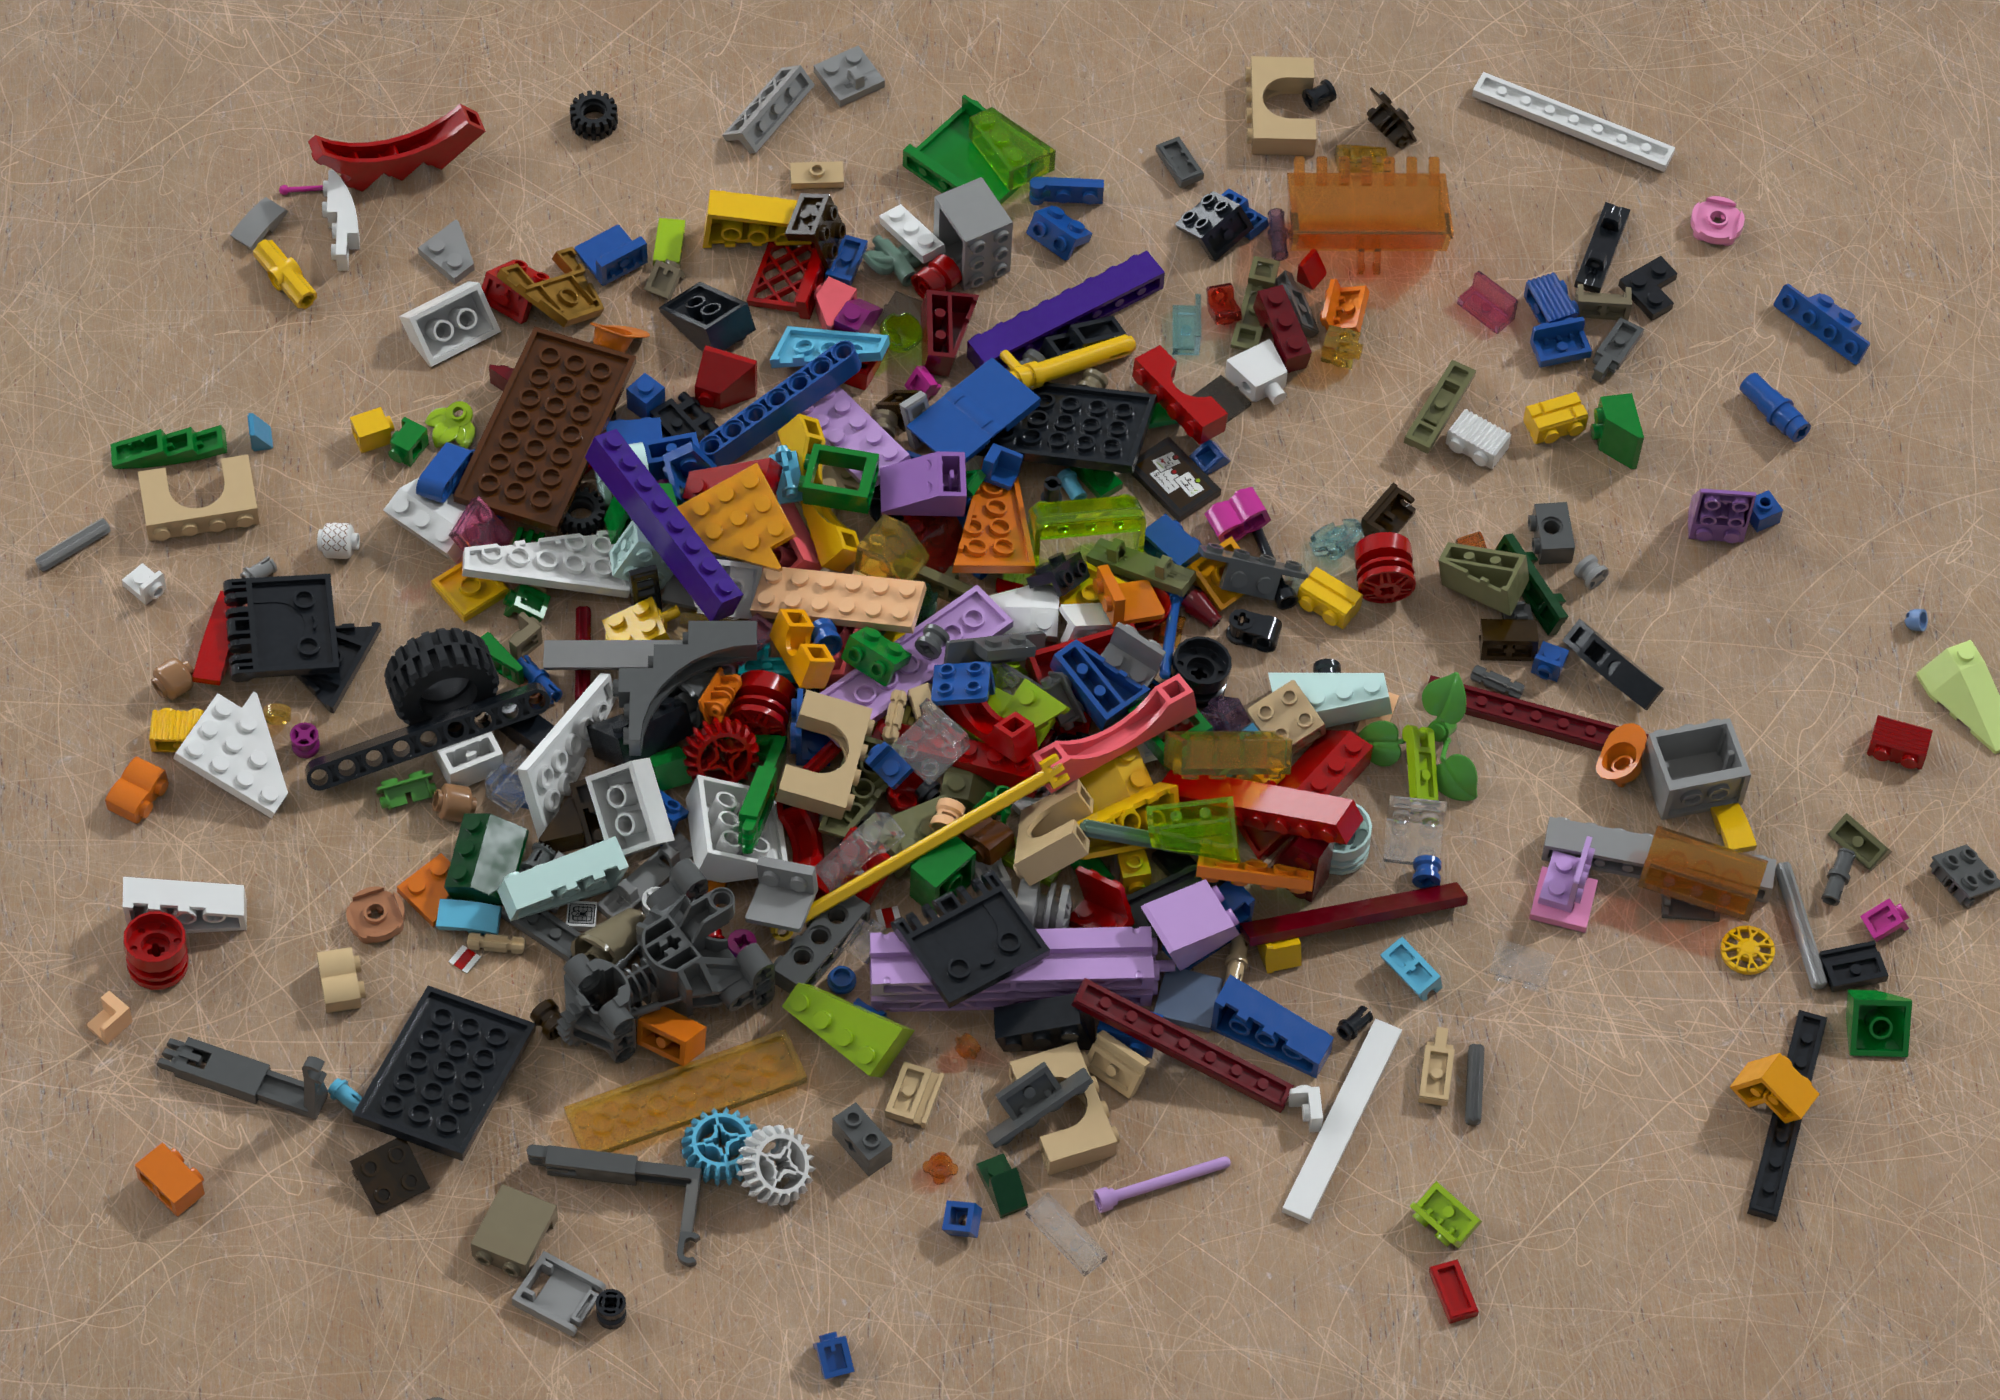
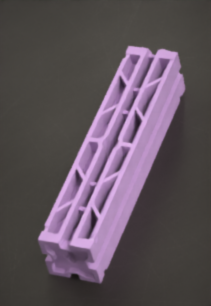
M1143 926L1137 929L1132 927L1036 929L1050 949L1049 956L949 1009L905 944L898 939L894 932H889L886 935L870 933L871 1007L878 1011L888 1010L890 1012L994 1010V1007L1077 993L1084 978L1139 1006H1151L1152 996L1158 994L1159 972H1175V962L1173 960H1156L1158 942L1157 937H1152L1151 926Z

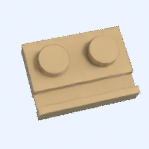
M1102 1030L1097 1034V1039L1092 1044L1087 1055L1089 1061V1068L1087 1069L1130 1099L1136 1094L1150 1062Z
M904 1062L885 1109V1117L911 1125L913 1123L921 1125V1128L926 1129L945 1074L941 1072L937 1074L932 1072L931 1069Z

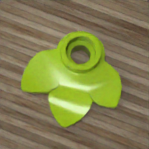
M456 401L450 404L448 408H437L425 420L428 426L434 428L432 440L436 448L444 446L446 442L450 443L456 440L461 447L468 449L476 435V429L471 422L473 418L472 408L463 401ZM459 410L463 411V414L460 417L454 416L455 412Z

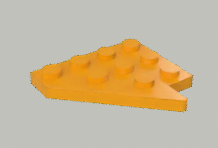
M758 463L677 506L678 510L712 554L778 572L783 570L773 549L797 537Z

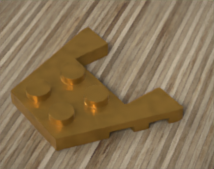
M573 247L556 251L552 257V260L564 272L563 275L534 283L518 263L501 268L497 274V277L562 327L598 317L605 309L593 284L586 281L584 277L586 270L582 264L577 263L575 259L577 253Z

